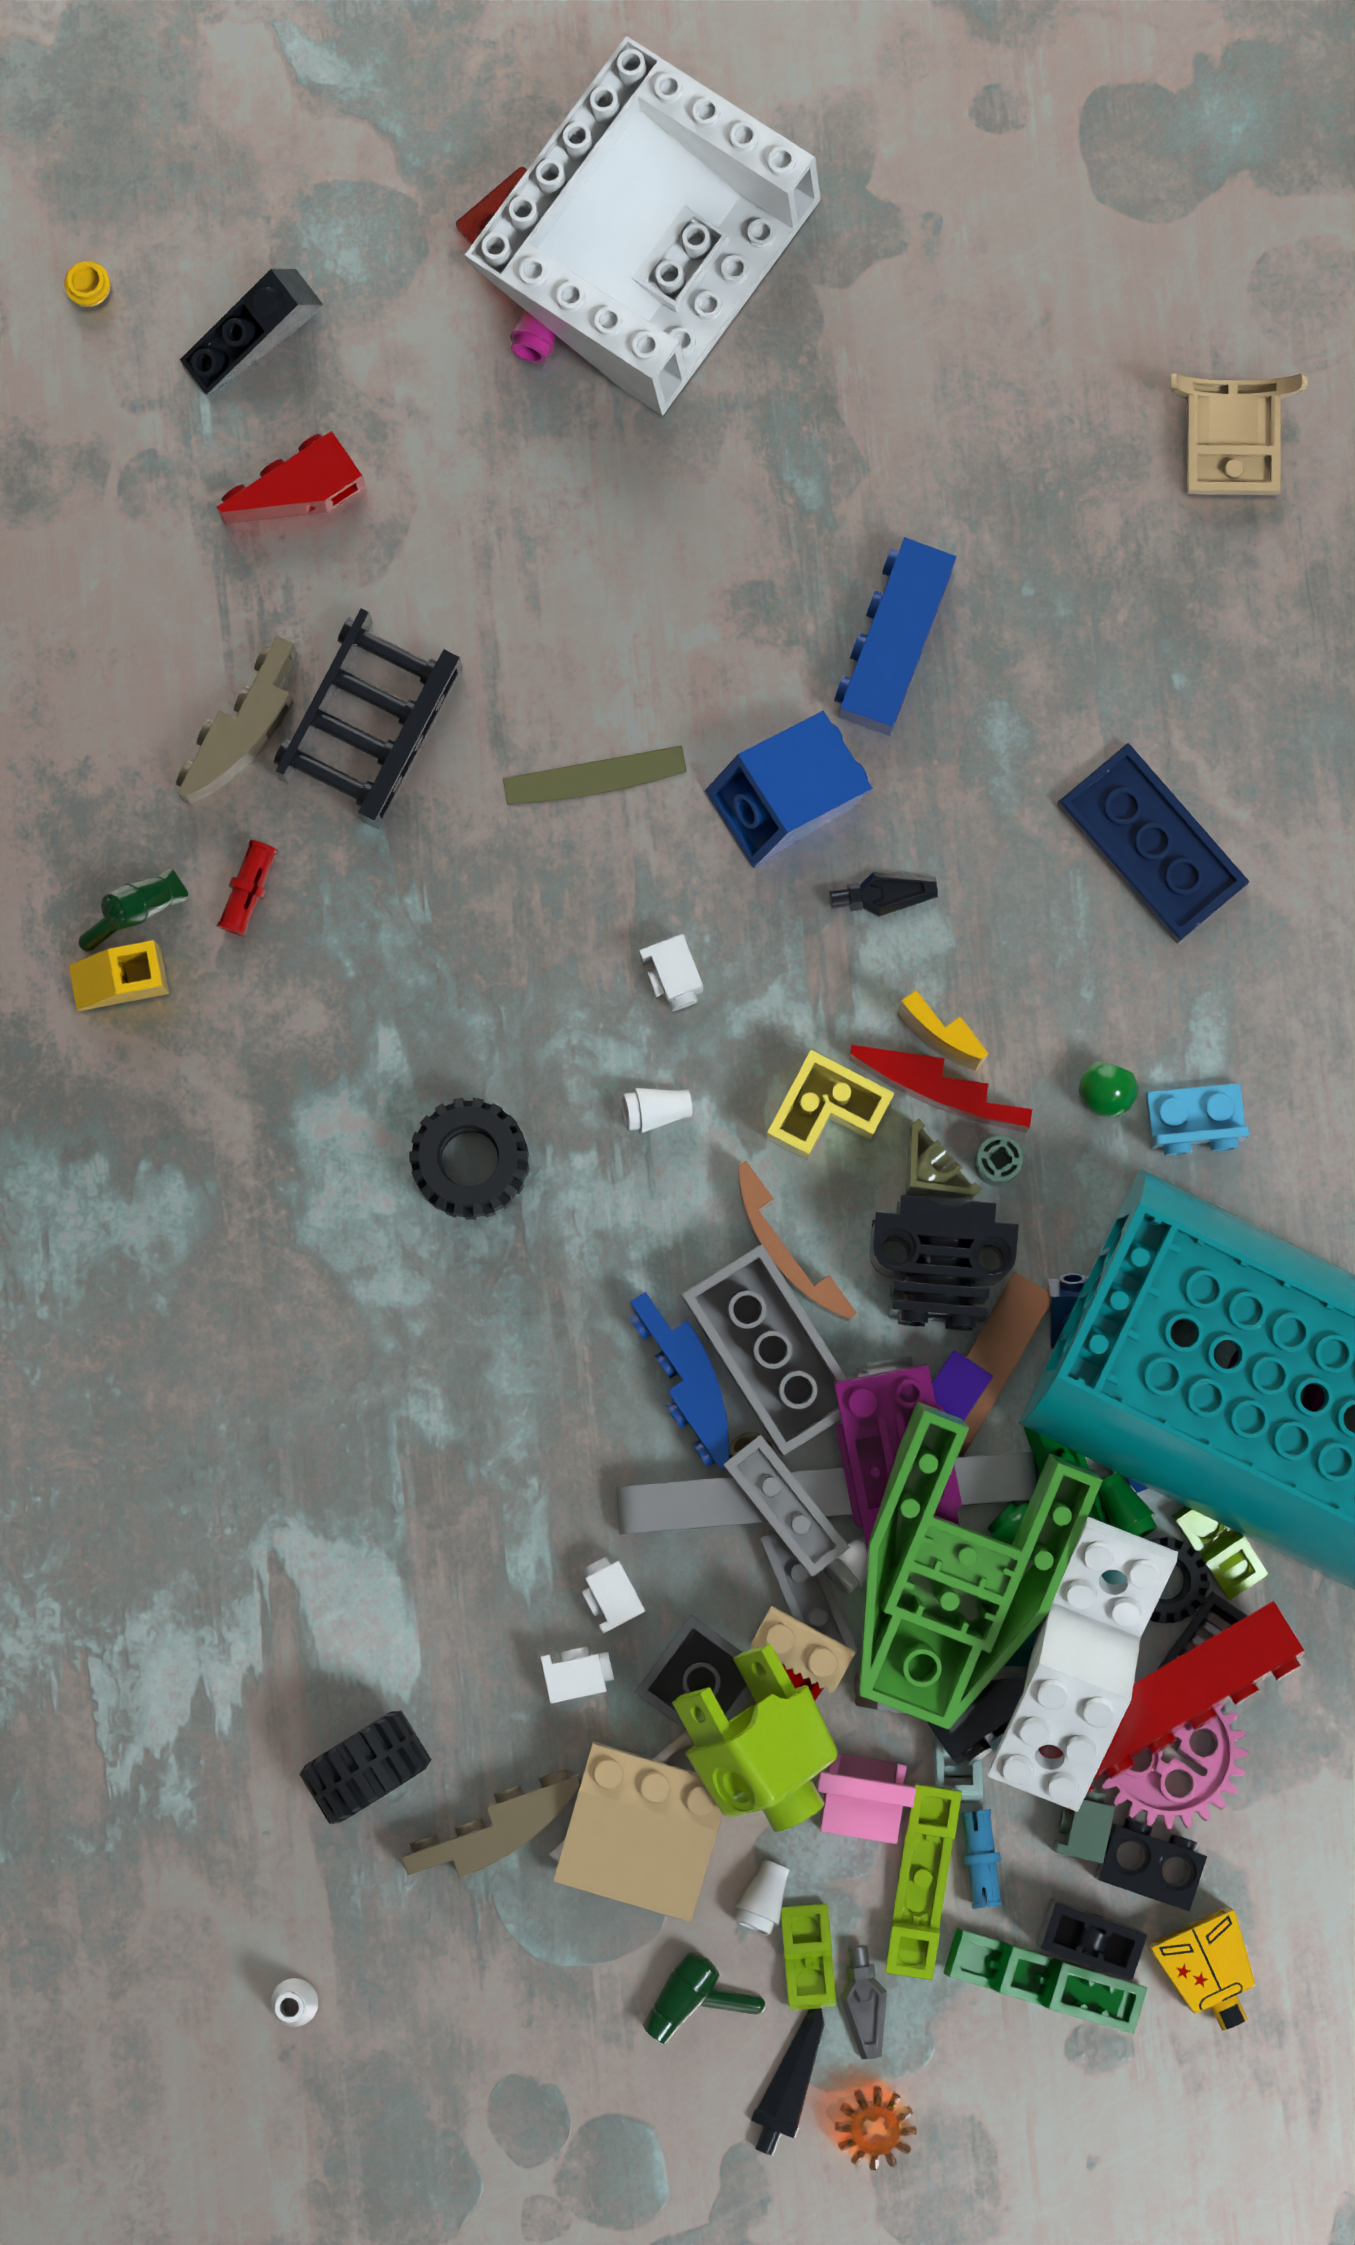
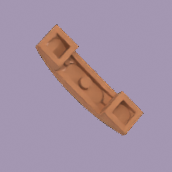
M743 1162L738 1166L740 1195L746 1218L758 1244H763L785 1281L802 1297L834 1317L847 1322L853 1319L857 1312L830 1275L814 1286L761 1214V1211L773 1203L774 1198L748 1162Z
M1013 1272L966 1358L993 1375V1378L964 1420L969 1430L958 1454L959 1457H963L1050 1305L1049 1291L1016 1272Z

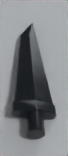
M822 2008L808 2010L760 2104L753 2112L751 2121L764 2126L755 2149L770 2156H773L781 2134L795 2139L799 2130L798 2124L825 2025Z

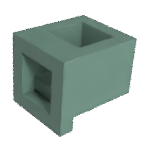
M1096 1791L1090 1792L1085 1796L1078 1812L1063 1806L1058 1833L1065 1834L1064 1843L1054 1841L1052 1848L1054 1852L1103 1864L1115 1806L1104 1803L1106 1794Z

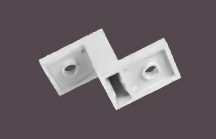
M1087 1517L1050 1610L1036 1628L1024 1692L990 1763L987 1777L1076 1812L1079 1811L1131 1701L1141 1636L1175 1567L1178 1556L1177 1551ZM1107 1570H1118L1127 1577V1581L1119 1585L1110 1584L1103 1579L1102 1573ZM1044 1745H1054L1061 1749L1064 1755L1056 1759L1044 1757L1038 1749Z

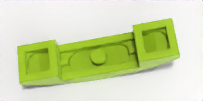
M914 1783L916 1792L914 1805L909 1809L885 1973L933 1981L940 1936L939 1928L962 1790Z

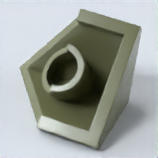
M920 1119L915 1121L909 1132L906 1195L972 1200L981 1191V1188L976 1182L971 1184L960 1172L963 1167L953 1160L939 1140L934 1142L923 1130L925 1127L924 1123Z

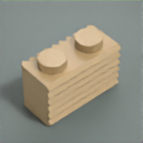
M772 1605L750 1644L751 1649L771 1644L780 1662L785 1664L786 1670L793 1668L794 1674L801 1673L803 1679L810 1677L811 1684L818 1682L820 1688L827 1687L828 1693L834 1692L837 1689L855 1655L854 1650Z

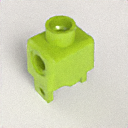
M771 1644L744 1651L733 1658L756 1702L731 1720H727L710 1687L683 1694L672 1701V1704L695 1745L685 1754L720 1811L725 1816L736 1817L763 1810L773 1831L780 1832L800 1824L823 1808L824 1802L811 1779L836 1760L838 1752L809 1687L805 1685L794 1688Z

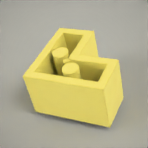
M810 1050L767 1132L766 1139L808 1160L830 1119L871 1141L892 1101L894 1092Z

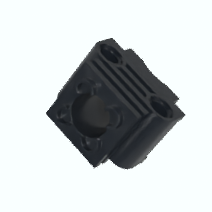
M901 1195L900 1201L897 1203L896 1214L876 1212L871 1228L870 1262L875 1271L882 1276L893 1279H905L904 1281H894L890 1287L889 1297L903 1298V1300H892L888 1308V1316H898V1325L925 1327L928 1319L946 1320L945 1329L973 1331V1328H976V1323H982L988 1317V1308L975 1307L974 1304L983 1305L989 1299L990 1289L977 1288L975 1285H994L1000 1282L1014 1267L1019 1224L995 1222L996 1203L971 1201L960 1205H945L934 1202L926 1197ZM888 1241L900 1242L906 1249V1259L899 1262L889 1260L883 1252V1244ZM981 1249H990L996 1252L1000 1258V1267L995 1270L984 1268L978 1260V1252Z

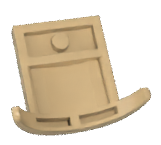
M1179 373L1171 374V391L1187 399L1186 494L1279 495L1281 492V399L1305 391L1308 387V376L1297 374L1289 377L1261 380H1212L1188 377Z

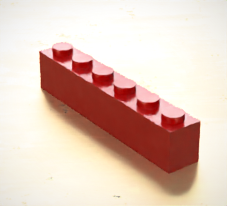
M1274 1601L1270 1602L1134 1683L1129 1706L1093 1781L1105 1773L1109 1775L1110 1779L1125 1773L1136 1765L1132 1757L1148 1748L1152 1755L1162 1751L1177 1741L1173 1733L1188 1724L1192 1726L1193 1730L1204 1726L1219 1716L1215 1708L1232 1699L1235 1706L1248 1700L1260 1691L1256 1684L1272 1674L1276 1681L1299 1669L1301 1664L1298 1659L1305 1655V1650ZM1044 1745L1038 1749L1044 1757L1056 1759L1064 1755L1061 1749L1054 1745ZM1092 1784L1090 1785L1087 1794L1094 1790Z

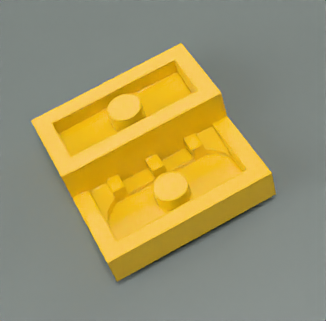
M917 990L901 1001L897 1015L930 1048L948 1060L973 1071L983 1066L989 1053L961 1016L944 1027Z

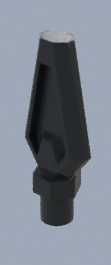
M872 872L860 885L859 883L847 884V889L829 891L831 909L849 907L850 911H857L863 908L877 917L938 898L935 877Z

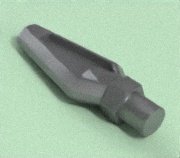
M867 1945L848 1947L850 1966L846 1967L847 1979L849 1981L840 1997L861 2059L882 2057L887 1990L874 1978V1964H869Z

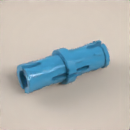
M991 1809L961 1813L967 1856H962L963 1866L968 1865L973 1902L972 1909L987 1906H1003L996 1862H1001L1000 1852L995 1853Z

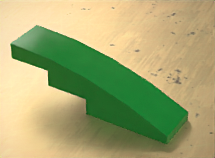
M958 1927L943 1974L951 1978L989 1988L1004 1995L1044 2006L1050 2010L1132 2034L1135 2033L1148 1989L1145 1986Z

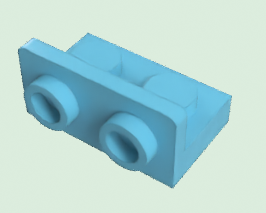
M1240 1083L1152 1091L1145 1094L1151 1149L1163 1148L1164 1156L1192 1153L1193 1145L1210 1144L1212 1152L1239 1149L1238 1141H1244L1250 1136L1249 1127H1245Z

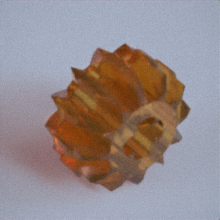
M878 2085L873 2086L872 2101L866 2102L861 2089L855 2090L854 2096L859 2107L856 2109L847 2102H842L840 2105V2110L850 2117L851 2120H837L834 2122L836 2131L851 2133L838 2141L840 2150H847L857 2145L851 2155V2162L858 2165L867 2153L869 2154L868 2163L870 2170L876 2171L878 2169V2155L883 2154L890 2167L897 2165L895 2155L891 2150L895 2147L902 2153L909 2154L911 2146L901 2139L900 2135L913 2136L916 2135L917 2131L915 2125L900 2123L913 2114L909 2105L903 2106L893 2111L899 2103L900 2094L893 2091L889 2094L885 2103L881 2102L882 2089ZM879 2117L884 2118L886 2121L883 2122V2126L887 2133L884 2136L876 2133L871 2139L867 2138L865 2135L868 2134L866 2126H863L864 2122L867 2119L875 2122Z

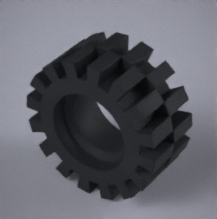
M1171 1537L1149 1540L1178 1552L1175 1565L1181 1570L1183 1575L1181 1591L1170 1599L1159 1598L1149 1620L1159 1623L1183 1621V1619L1195 1614L1197 1608L1203 1605L1207 1598L1205 1594L1210 1587V1581H1208L1207 1573H1209L1208 1566L1204 1564L1203 1556L1198 1550L1195 1551L1191 1544Z

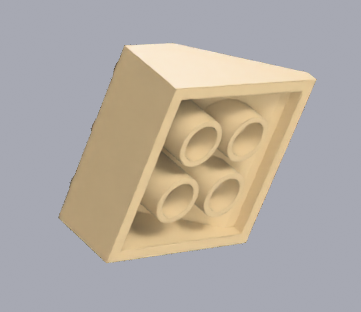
M593 1742L553 1882L691 1922L723 1813L697 1772Z

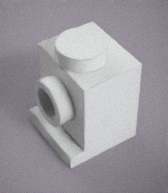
M683 934L639 950L643 966L650 963L653 964L654 968L646 972L655 996L658 997L664 994L672 1011L683 1009L698 1001L696 995L703 992V983Z
M607 1557L582 1569L589 1588L582 1591L594 1616L604 1613L607 1619L606 1622L599 1625L603 1634L646 1612L620 1561L610 1564Z
M588 1646L560 1652L562 1662L553 1663L552 1654L541 1656L550 1704L607 1692L606 1681L614 1680L609 1652L590 1655Z

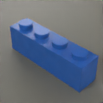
M904 537L900 550L891 548L882 571L883 575L889 576L884 593L875 590L866 614L867 617L873 619L868 635L859 632L850 659L857 661L851 678L843 675L834 698L835 702L841 704L839 718L891 736L954 569L957 556Z

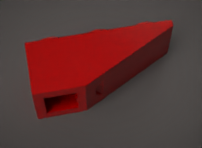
M330 431L323 437L321 434H315L305 440L298 448L299 453L285 462L283 459H278L267 465L260 472L261 478L249 486L245 487L244 484H241L229 490L222 497L223 503L217 506V510L225 524L328 513L366 488L363 475L337 437Z

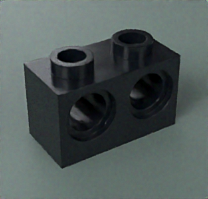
M1125 1818L1123 1826L1112 1823L1103 1864L1098 1863L1094 1878L1190 1912L1207 1859L1206 1855L1196 1852L1198 1842L1172 1833L1168 1842L1150 1836L1153 1829L1152 1826ZM1134 1841L1141 1849L1140 1861L1133 1867H1122L1117 1861V1850L1124 1842ZM1172 1857H1181L1187 1867L1185 1877L1177 1883H1168L1162 1874L1164 1863Z

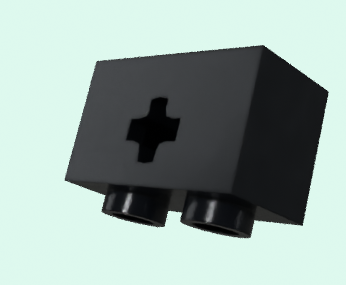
M1051 1898L1036 1944L1043 1950L1132 1981L1147 1934L1137 1928Z

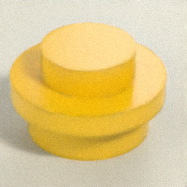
M81 261L73 265L66 273L64 287L72 302L82 307H93L106 299L110 292L111 282L103 266L93 261Z

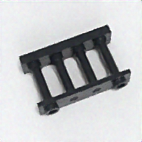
M361 608L355 619L349 617L345 621L337 640L342 644L292 740H283L277 750L273 763L278 765L275 771L279 779L287 784L295 770H298L356 799V805L361 807L358 812L361 820L378 829L462 669V663L459 656L443 649L438 660L431 658L427 661L369 632L373 622L370 613ZM359 648L420 677V683L424 684V687L418 699L415 701L410 698L407 702L347 672ZM338 688L398 717V723L403 725L396 741L389 739L385 742L327 713L326 711ZM319 729L377 758V764L382 767L375 781L367 780L364 783L306 754L305 751L316 730Z

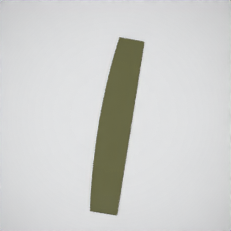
M682 746L507 777L503 778L507 804H523L615 791L687 772L683 748Z

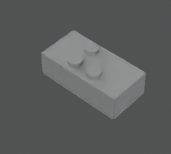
M763 1244L753 1248L680 1295L781 1455H786L841 1420L834 1382L846 1380L847 1377Z

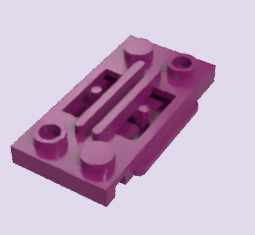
M928 1364L834 1382L842 1422L836 1427L853 1520L857 1527L863 1528L867 1554L869 1540L893 1464L917 1401L944 1412L943 1407L935 1402ZM954 1465L934 1515L959 1525L957 1509L960 1508L962 1501Z

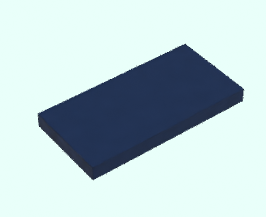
M1129 743L1124 745L1057 803L1060 809L1177 943L1181 942L1250 883Z

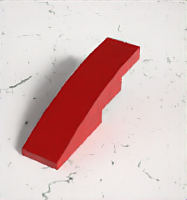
M851 1045L849 1054L851 1062L890 1087L921 1102L978 1123L1026 1133L1030 1128L1033 1109L986 1102L988 1083L942 1077L945 1058Z

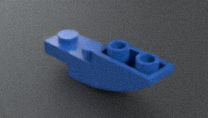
M644 1292L630 1302L635 1312L628 1316L643 1340L652 1336L659 1346L661 1352L656 1354L655 1358L669 1379L678 1374L682 1382L668 1390L672 1401L665 1406L681 1429L687 1424L690 1425L699 1439L692 1446L707 1468L715 1463L720 1471L725 1469L723 1464L729 1460V1434L723 1397L713 1366L689 1321L687 1320L674 1330H671L650 1297Z

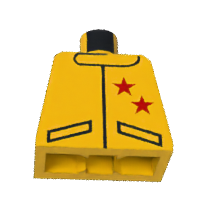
M1227 1906L1146 1944L1150 1953L1184 2003L1194 2014L1211 2007L1222 2031L1233 2028L1248 2019L1237 1994L1254 1987L1255 1980L1234 1909Z

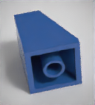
M823 710L737 754L706 788L705 792L750 864L755 868L856 806L873 787L868 781L865 769L860 763L855 761L843 742L840 730L831 723Z

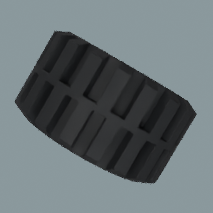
M463 1098L453 1099L454 1103L446 1106L442 1103L435 1108L436 1112L430 1117L426 1115L420 1122L421 1127L418 1133L414 1132L411 1140L413 1146L412 1151H409V1162L412 1166L411 1173L414 1181L430 1204L436 1209L444 1211L449 1216L476 1220V1217L486 1216L487 1218L496 1215L495 1212L502 1207L506 1209L513 1203L512 1199L516 1194H520L524 1187L525 1177L528 1176L529 1152L523 1133L514 1118L505 1113L502 1107L495 1103L491 1105L485 1103L484 1099L473 1098V1101H464ZM468 1132L480 1133L489 1138L494 1144L498 1156L497 1166L493 1174L486 1181L474 1186H462L453 1182L446 1175L442 1165V1154L447 1144L456 1136Z
M402 1710L391 1711L307 1763L299 1775L328 1823L335 1824L343 1822L424 1771L432 1759Z

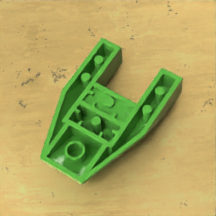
M917 1401L900 1443L869 1540L859 1695L949 1730L1048 1614L1103 1480L1094 1470L1049 1453L1012 1545L937 1517L934 1513L969 1427L961 1418Z

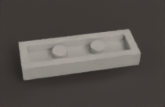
M761 1435L723 1464L811 1577H814L850 1548Z
M777 1532L760 1538L792 1617L855 1651V1654L859 1653L825 1570L822 1569L814 1577H811Z

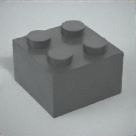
M692 1614L634 1692L684 1730L686 1728L672 1704V1701L679 1696L710 1687L729 1721L739 1713L752 1695L733 1660L742 1651Z

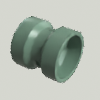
M995 1135L986 1139L979 1147L974 1158V1168L978 1177L983 1182L992 1186H1003L1010 1183L1018 1175L1024 1163V1154L1021 1146L1013 1138L1006 1135Z

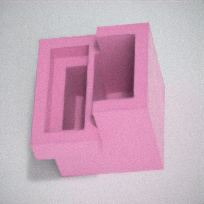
M837 1753L836 1760L828 1766L827 1772L821 1771L818 1775L816 1789L818 1792L824 1793V1806L821 1809L818 1827L820 1831L897 1844L903 1806L913 1807L916 1792L914 1786L904 1785L907 1765Z

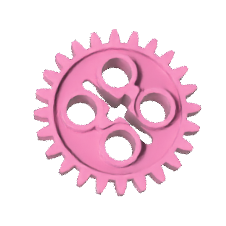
M1223 1703L1215 1708L1219 1716L1196 1730H1193L1192 1726L1188 1724L1173 1733L1178 1743L1177 1753L1204 1767L1207 1770L1205 1776H1200L1175 1758L1165 1763L1160 1759L1163 1751L1152 1755L1148 1748L1146 1751L1149 1755L1150 1763L1145 1771L1134 1772L1129 1769L1116 1778L1107 1779L1102 1784L1101 1789L1109 1790L1116 1787L1119 1793L1114 1798L1112 1804L1117 1806L1127 1800L1131 1803L1128 1818L1132 1819L1142 1810L1146 1812L1145 1821L1148 1826H1152L1157 1816H1163L1165 1829L1170 1830L1172 1829L1174 1818L1180 1816L1185 1828H1190L1192 1826V1813L1194 1812L1202 1820H1209L1210 1814L1207 1805L1211 1803L1214 1807L1223 1810L1226 1805L1220 1793L1223 1791L1235 1795L1238 1792L1235 1785L1229 1781L1230 1776L1243 1777L1246 1772L1241 1767L1234 1765L1235 1759L1248 1755V1751L1236 1748L1234 1743L1246 1735L1245 1731H1231L1229 1726L1239 1716L1238 1713L1223 1715L1220 1711L1225 1704ZM1205 1731L1213 1737L1215 1749L1211 1755L1201 1757L1192 1751L1190 1747L1192 1733ZM1179 1771L1189 1778L1191 1788L1187 1796L1177 1798L1168 1793L1165 1787V1780L1169 1773Z

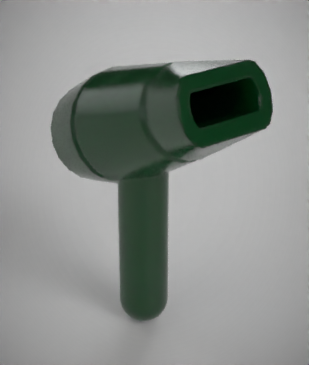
M167 869L156 877L121 885L103 897L101 910L104 918L80 936L78 941L80 948L84 951H92L116 931L142 924L167 907L185 902L188 898L187 889L173 869Z
M689 1952L674 1968V1971L671 1972L654 2003V2007L645 2019L643 2027L650 2036L665 2045L679 2029V2026L699 2006L758 2015L765 2010L766 2003L758 1995L713 1989L720 1977L716 1966L708 1958Z

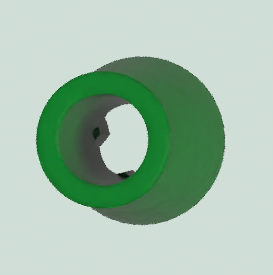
M1114 1473L1103 1479L1098 1492L1110 1525L1141 1538L1152 1533L1157 1528L1153 1520L1156 1514L1125 1482L1121 1474Z

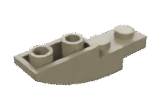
M276 636L271 647L265 645L262 648L254 666V670L258 671V674L251 688L244 686L235 702L234 711L238 713L236 718L219 710L214 721L210 719L205 721L196 742L201 747L193 762L187 760L184 763L176 780V785L180 787L178 794L183 802L193 805L230 782L255 759L281 726L294 703L290 693L281 689L298 654L293 643Z
M565 1769L539 1778L541 1787L523 1793L521 1785L495 1793L496 1803L487 1807L492 1825L484 1827L482 1819H478L455 1827L457 1837L439 1842L437 1834L409 1843L412 1852L402 1856L407 1875L453 1860L458 1876L461 1878L484 1869L508 1856L536 1836L567 1805L581 1785L579 1774L568 1777Z

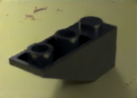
M270 269L180 361L204 393L210 395L293 335L323 303L297 269Z
M1027 1676L991 1680L949 1730L927 1722L954 1762L959 1765L966 1760L968 1765H971L982 1759L992 1750L990 1743L1005 1733L1024 1692Z

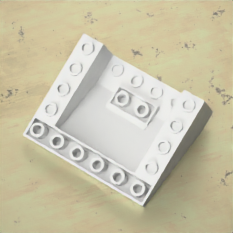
M626 36L464 256L467 263L617 386L663 416L820 202L821 197L815 156Z

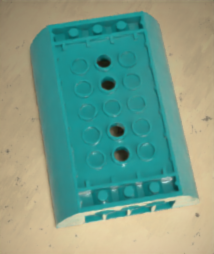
M1139 1169L1018 1424L1040 1433L1056 1443L1355 1590V1433L1347 1429L1343 1420L1347 1408L1355 1405V1274L1143 1169ZM1177 1320H1186L1195 1329L1194 1341L1188 1347L1176 1345L1171 1338V1327ZM1221 1341L1231 1342L1238 1350V1360L1230 1369L1220 1367L1214 1359V1349ZM1310 1383L1319 1386L1324 1393V1403L1315 1412L1307 1410L1300 1400L1302 1389Z

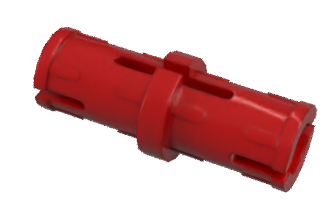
M256 840L249 841V847L237 877H231L228 886L232 890L220 921L216 925L229 933L243 937L246 935V929L258 899L264 898L266 890L263 888L274 857L278 852L274 847Z

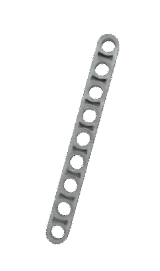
M1033 1452L957 1458L954 1464L962 1501L961 1506L1031 1500L1038 1483L1036 1461ZM843 1468L791 1472L826 1518L852 1515ZM733 1477L616 1487L620 1535L769 1523Z

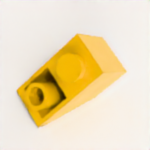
M154 940L110 948L68 965L77 1011L169 994L162 951Z

